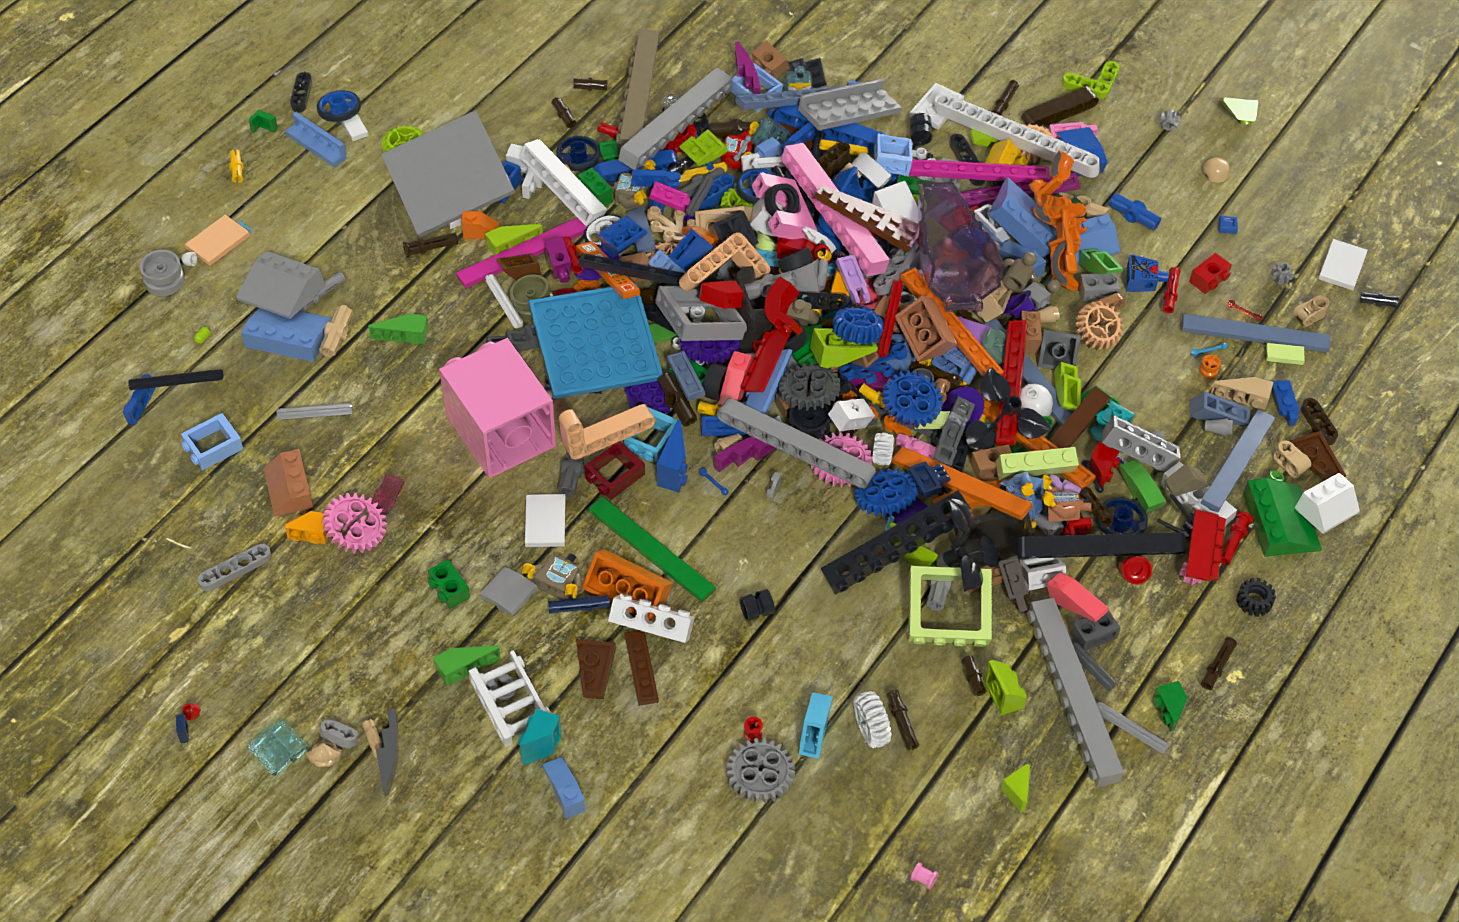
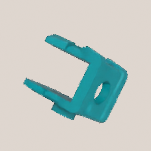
M1111 401L1107 409L1095 415L1097 417L1096 421L1100 425L1092 427L1090 432L1096 440L1102 442V430L1114 415L1132 424L1135 413Z

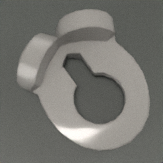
M506 673L496 677L501 683L509 684L514 682ZM495 678L487 682L486 687L489 690L494 691L498 689V684L494 681ZM515 690L499 697L498 699H510L514 695Z

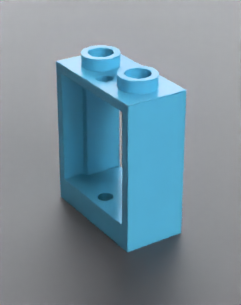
M649 408L656 420L653 428L665 432L657 447L655 448L636 440L635 438L638 434L624 439V445L635 455L657 464L677 419Z

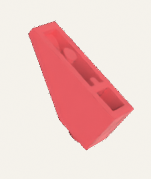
M734 351L727 367L718 403L719 407H722L727 399L741 401L745 391L740 386L753 360L752 355Z
M1059 572L1047 583L1049 596L1055 599L1057 605L1097 622L1109 611V608L1074 578Z

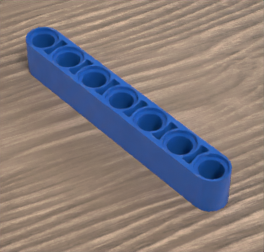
M799 105L779 106L774 112V118L777 121L799 129L810 122L798 110ZM857 123L822 130L833 139L838 134V139H835L837 142L842 141L848 144L864 146L868 148V152L873 154L877 135H887Z

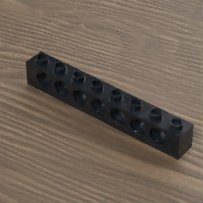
M955 491L820 568L834 594L845 592L853 584L864 581L867 576L880 572L890 563L899 561L901 557L915 552L918 547L925 543H931L941 534L950 532L955 527L952 516H946V514L951 513L947 500L957 499L968 505L960 491ZM933 522L936 523V524L933 525V526H928L930 523H933ZM919 532L916 536H911L913 533ZM902 542L900 545L894 546L895 543ZM879 552H884L880 556L877 555ZM864 561L867 562L865 565H860ZM850 571L849 574L842 575L844 572Z

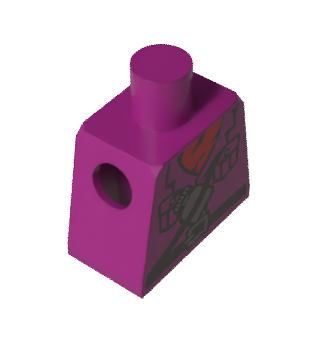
M563 237L545 240V260L553 279H559L561 283L570 281L571 261Z

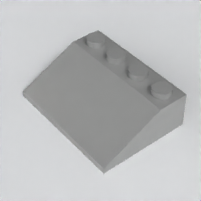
M266 251L254 262L236 298L238 301L291 319L326 285L320 269Z

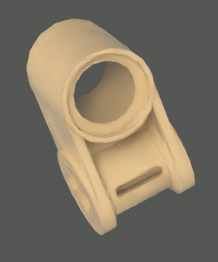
M1316 296L1298 305L1294 309L1293 315L1295 317L1298 316L1303 321V325L1308 327L1325 317L1329 307V300L1324 296Z
M1281 441L1278 444V450L1274 453L1273 459L1290 476L1298 477L1311 467L1309 457L1296 448L1293 443Z

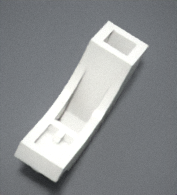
M511 144L506 154V161L520 166L521 171L526 174L522 184L523 198L530 199L536 187L542 188L543 181L519 157L523 146Z
M864 152L851 163L878 190H881L892 178L882 166Z

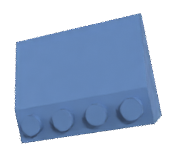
M1007 177L988 215L1022 246L1033 249L1041 257H1044L1051 253L1049 242L1057 240L1056 228L1034 216L1033 210L1037 207V203Z
M260 308L248 319L241 334L244 346L247 348L315 362L325 336V326L328 321L331 322L332 318L298 311L291 319Z

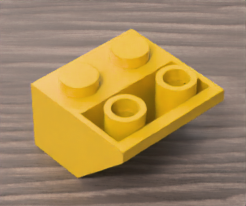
M1010 138L995 143L985 163L1025 166L1029 164L1027 158L1021 156V151Z

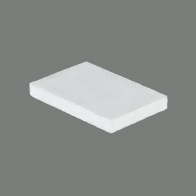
M935 83L910 111L909 116L912 117L917 113L928 114L932 119V127L939 130L948 118L937 114L935 97L940 93H947L964 100V96Z
M1333 239L1318 279L1353 290L1368 250Z
M565 494L526 495L525 547L565 546Z

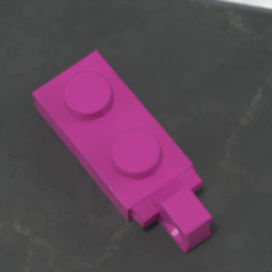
M659 182L654 183L649 199L685 213L691 202V199L687 197L688 194Z

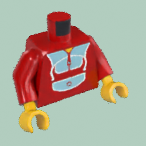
M757 121L752 122L749 127L750 129L742 134L726 136L724 145H726L729 151L722 155V162H725L732 170H742L741 158L738 161H735L733 158L738 154L747 135L752 137V141L748 142L740 156L753 153V134L759 135L761 132L759 129L761 126Z

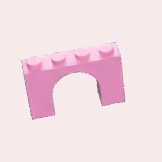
M760 172L752 184L757 198L764 199L770 187L782 183L792 185L799 195L800 204L795 214L777 210L768 222L773 236L787 239H807L802 230L805 226L817 231L796 181ZM778 191L776 202L787 209L788 198L783 191Z

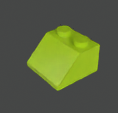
M990 660L984 683L1000 715L1023 709L1027 695L1024 688H1021L1018 684L1016 672L1011 670L1009 664Z

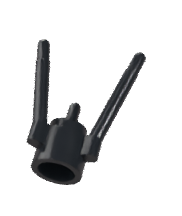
M842 374L838 376L840 378L839 396H836L837 401L841 400L840 393L847 394L852 390L861 399H864L866 403H869V400L850 383L846 376Z
M1170 494V498L1188 519L1183 525L1184 531L1161 519H1158L1157 522L1176 532H1184L1187 539L1192 534L1194 518L1175 496Z

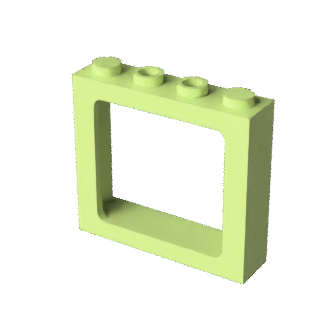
M911 566L909 571L908 641H913L914 644L918 645L925 644V642H933L934 645L954 643L955 646L974 644L975 647L989 645L992 640V569H981L983 575V584L981 585V630L966 631L923 629L920 625L921 580L963 582L961 568Z

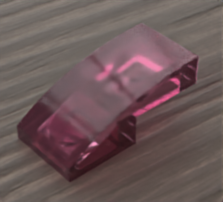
M385 474L380 489H376L371 504L378 503L376 508L383 509L382 512L388 514L394 506L405 481Z

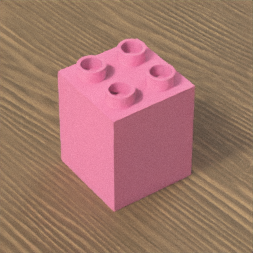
M508 338L497 343H485L477 352L464 358H452L444 367L439 369L446 416L488 478L556 447L553 400Z

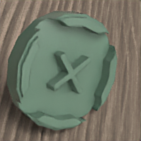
M992 328L983 334L982 345L997 364H1004L1007 336L1000 329Z

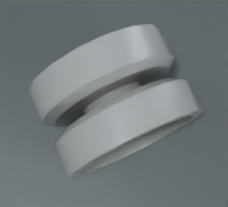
M169 250L152 251L140 261L139 268L146 290L151 294L168 296L174 294L183 286L184 274L180 260L174 252Z

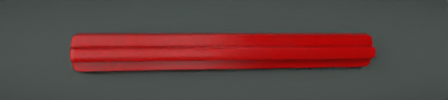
M894 280L883 323V332L877 350L879 357H887L896 320L895 315H897L903 289L901 280Z

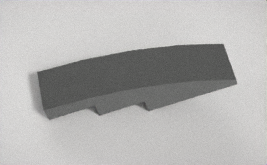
M525 325L524 330L506 331L505 336H487L486 343H497L508 338L517 352L540 347L534 325Z
M395 708L387 710L390 728L381 729L384 748L376 749L384 796H389L398 761L399 731Z

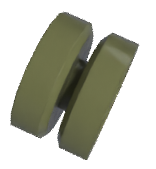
M536 274L519 278L510 289V297L516 311L522 319L527 321H533L529 300L553 297L546 278Z

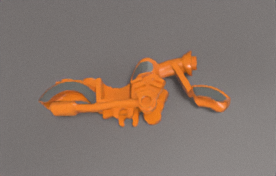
M1059 150L1052 162L1051 174L1053 179L1049 183L1043 182L1040 179L1034 180L1028 186L1034 192L1037 207L1033 210L1034 216L1046 224L1054 226L1057 231V240L1049 242L1051 247V276L1053 279L1058 280L1063 287L1077 291L1080 285L1072 274L1077 272L1075 254L1079 250V246H1081L1080 234L1087 231L1086 227L1081 228V223L1087 221L1086 218L1082 217L1086 214L1087 209L1082 203L1074 204L1067 197L1050 196L1070 177L1071 168L1074 163V159L1069 154Z

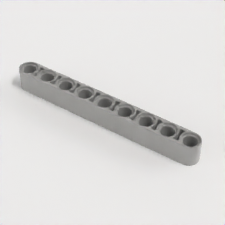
M727 399L717 412L718 419L723 423L857 487L865 488L876 473L875 468L871 464L734 399Z

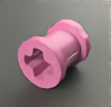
M919 862L910 880H916L931 890L939 872H932L923 867L922 863Z

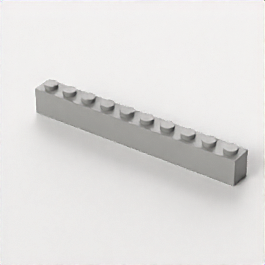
M715 68L621 147L618 160L634 170L644 166L649 158H653L660 149L665 148L669 141H673L676 135L682 133L688 125H692L696 118L701 117L707 109H711L716 101L719 102L724 94H728L732 89L733 77Z
M1054 598L1031 602L1029 611H1027V617L1029 622L1033 623L1035 638L1040 641L1041 654L1047 659L1048 672L1052 673L1054 677V687L1061 695V705L1063 708H1066L1068 713V723L1074 728L1075 741L1081 746L1082 759L1088 764L1089 777L1092 781L1094 780L1096 787L1119 783L1124 771Z

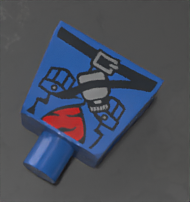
M1130 254L1127 264L1126 292L1155 291L1158 282H1168L1169 272L1158 271L1159 262L1157 260Z

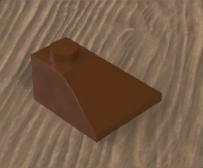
M532 253L496 259L501 269L516 281L526 275H541L540 264Z

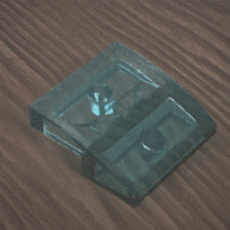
M284 719L271 725L247 746L273 776H276L290 761L294 763L309 748Z

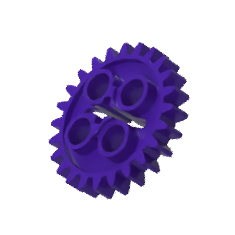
M680 339V351H684L688 359L692 358V362L699 360V364L703 363V361L707 365L710 362L717 364V361L724 363V359L730 360V356H733L734 351L738 352V348H740V340L681 341Z

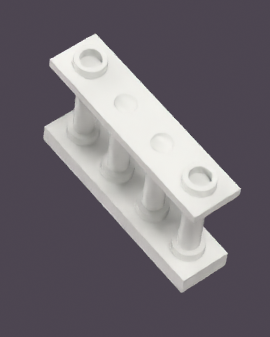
M514 650L510 652V663L490 672L479 674L476 667L469 670V680L504 747L513 744L512 736H514L515 732L526 728L528 718H525L515 724L506 725L504 721L506 715L532 703L535 708L551 713L548 707L543 706L523 669L525 665L521 656L517 657ZM515 669L520 679L494 691H488L486 687L488 681ZM523 686L525 687L529 696L503 708H497L495 704L496 698Z

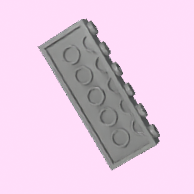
M879 79L802 95L798 110L818 130H824L900 113L902 107L882 89L884 81Z

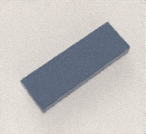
M681 351L667 356V362L687 401L705 396V390L686 353Z

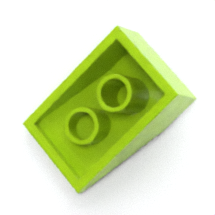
M826 328L813 329L810 349L819 366L823 368L842 366L876 352L878 349L875 342H872V344L866 343L865 345L862 343H850V341H844L843 338H839L833 329Z

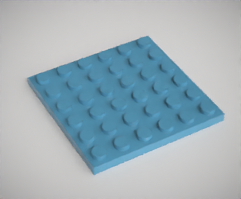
M612 287L529 300V308L553 399L658 381L657 379L663 375L640 295L622 299Z

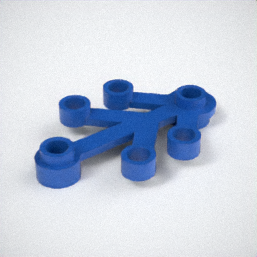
M904 343L895 344L891 348L892 352L888 353L887 357H879L867 368L854 363L843 365L839 369V375L846 376L849 381L854 378L865 379L867 384L874 383L877 380L875 373L872 371L882 372L885 377H889L894 374L892 365L879 364L894 358L898 360L906 358L908 353L906 345Z

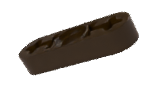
M1305 399L1301 406L1302 414L1313 431H1321L1328 445H1333L1338 437V431L1316 399ZM1315 419H1321L1324 424L1316 423Z

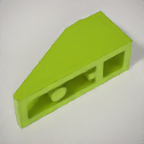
M529 224L498 227L485 233L486 246L493 255H496L542 234V225Z

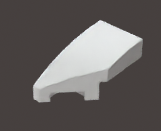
M807 226L802 229L809 241L815 244L819 243V245H827L831 253L836 250L834 244L826 236Z

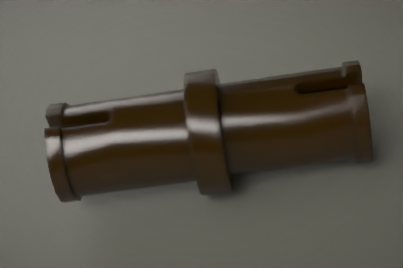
M574 78L573 89L607 91V80Z
M560 97L554 98L551 103L557 110L558 117L564 121L567 128L574 127L576 120L572 117L569 107L565 106Z
M965 656L961 662L964 665L967 673L965 677L971 684L974 696L984 695L987 690L983 684L982 673L977 668L974 656Z

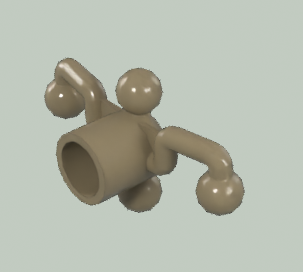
M994 240L987 243L988 257L1001 268H1008L1003 278V283L1010 290L1021 292L1028 282L1030 285L1036 282L1051 294L1060 291L1061 283L1056 279L1050 280L1047 286L1038 282V276L1034 273L1033 268L1037 257L1033 252L1025 253L1023 258L1015 260L1007 258L1002 260L997 255L1000 251V244Z

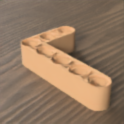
M734 233L690 268L681 277L679 284L683 290L692 291L730 259L737 264L752 282L760 280L764 275L769 274L770 266L742 234Z
M645 404L638 405L584 429L573 410H566L559 416L562 442L572 459H580L648 430L656 422Z

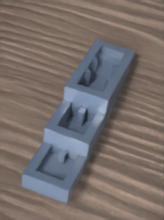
M643 206L626 211L629 218L647 231L643 239L636 243L638 253L656 250Z

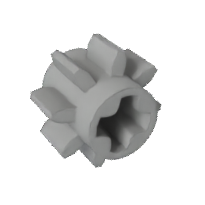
M1168 109L1164 113L1161 112L1159 124H1162V129L1171 131L1174 128H1178L1180 116H1176L1177 111Z
M1277 263L1276 267H1272L1271 274H1273L1272 280L1277 284H1288V281L1292 280L1294 273H1292L1293 267L1287 263Z

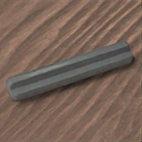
M706 175L686 209L687 215L695 216V211H698L713 184L714 178L712 176Z
M1078 642L1073 643L1080 663L1106 690H1112L1116 685L1114 679Z

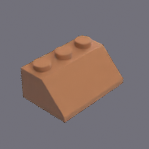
M922 295L895 315L918 362L944 355L958 345L935 300Z
M295 449L279 453L264 468L274 517L313 508L300 450Z

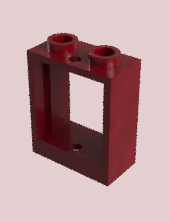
M619 441L586 464L584 476L588 483L597 487L601 495L607 496L611 500L645 475V463ZM617 458L629 470L612 483H609L597 471Z

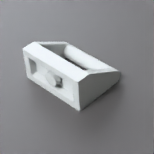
M1060 558L1020 560L1029 590L1047 587V583L1059 572L1066 575V565ZM1049 562H1053V563H1054V564H1051V565H1046V566H1041V567H1036V568H1031V569L1028 568V566H1033V565H1039V564H1044V563H1049Z

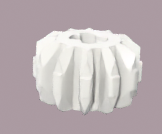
M877 433L875 435L873 463L878 465H889L891 463L894 444L893 435L888 433Z

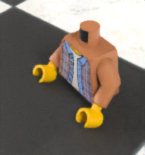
M1043 475V487L1045 490H1049L1045 491L1042 496L1044 504L1047 505L1048 522L1080 519V511H1091V499L1080 500L1079 493L1075 491H1060L1056 486L1050 485L1053 481L1050 476Z

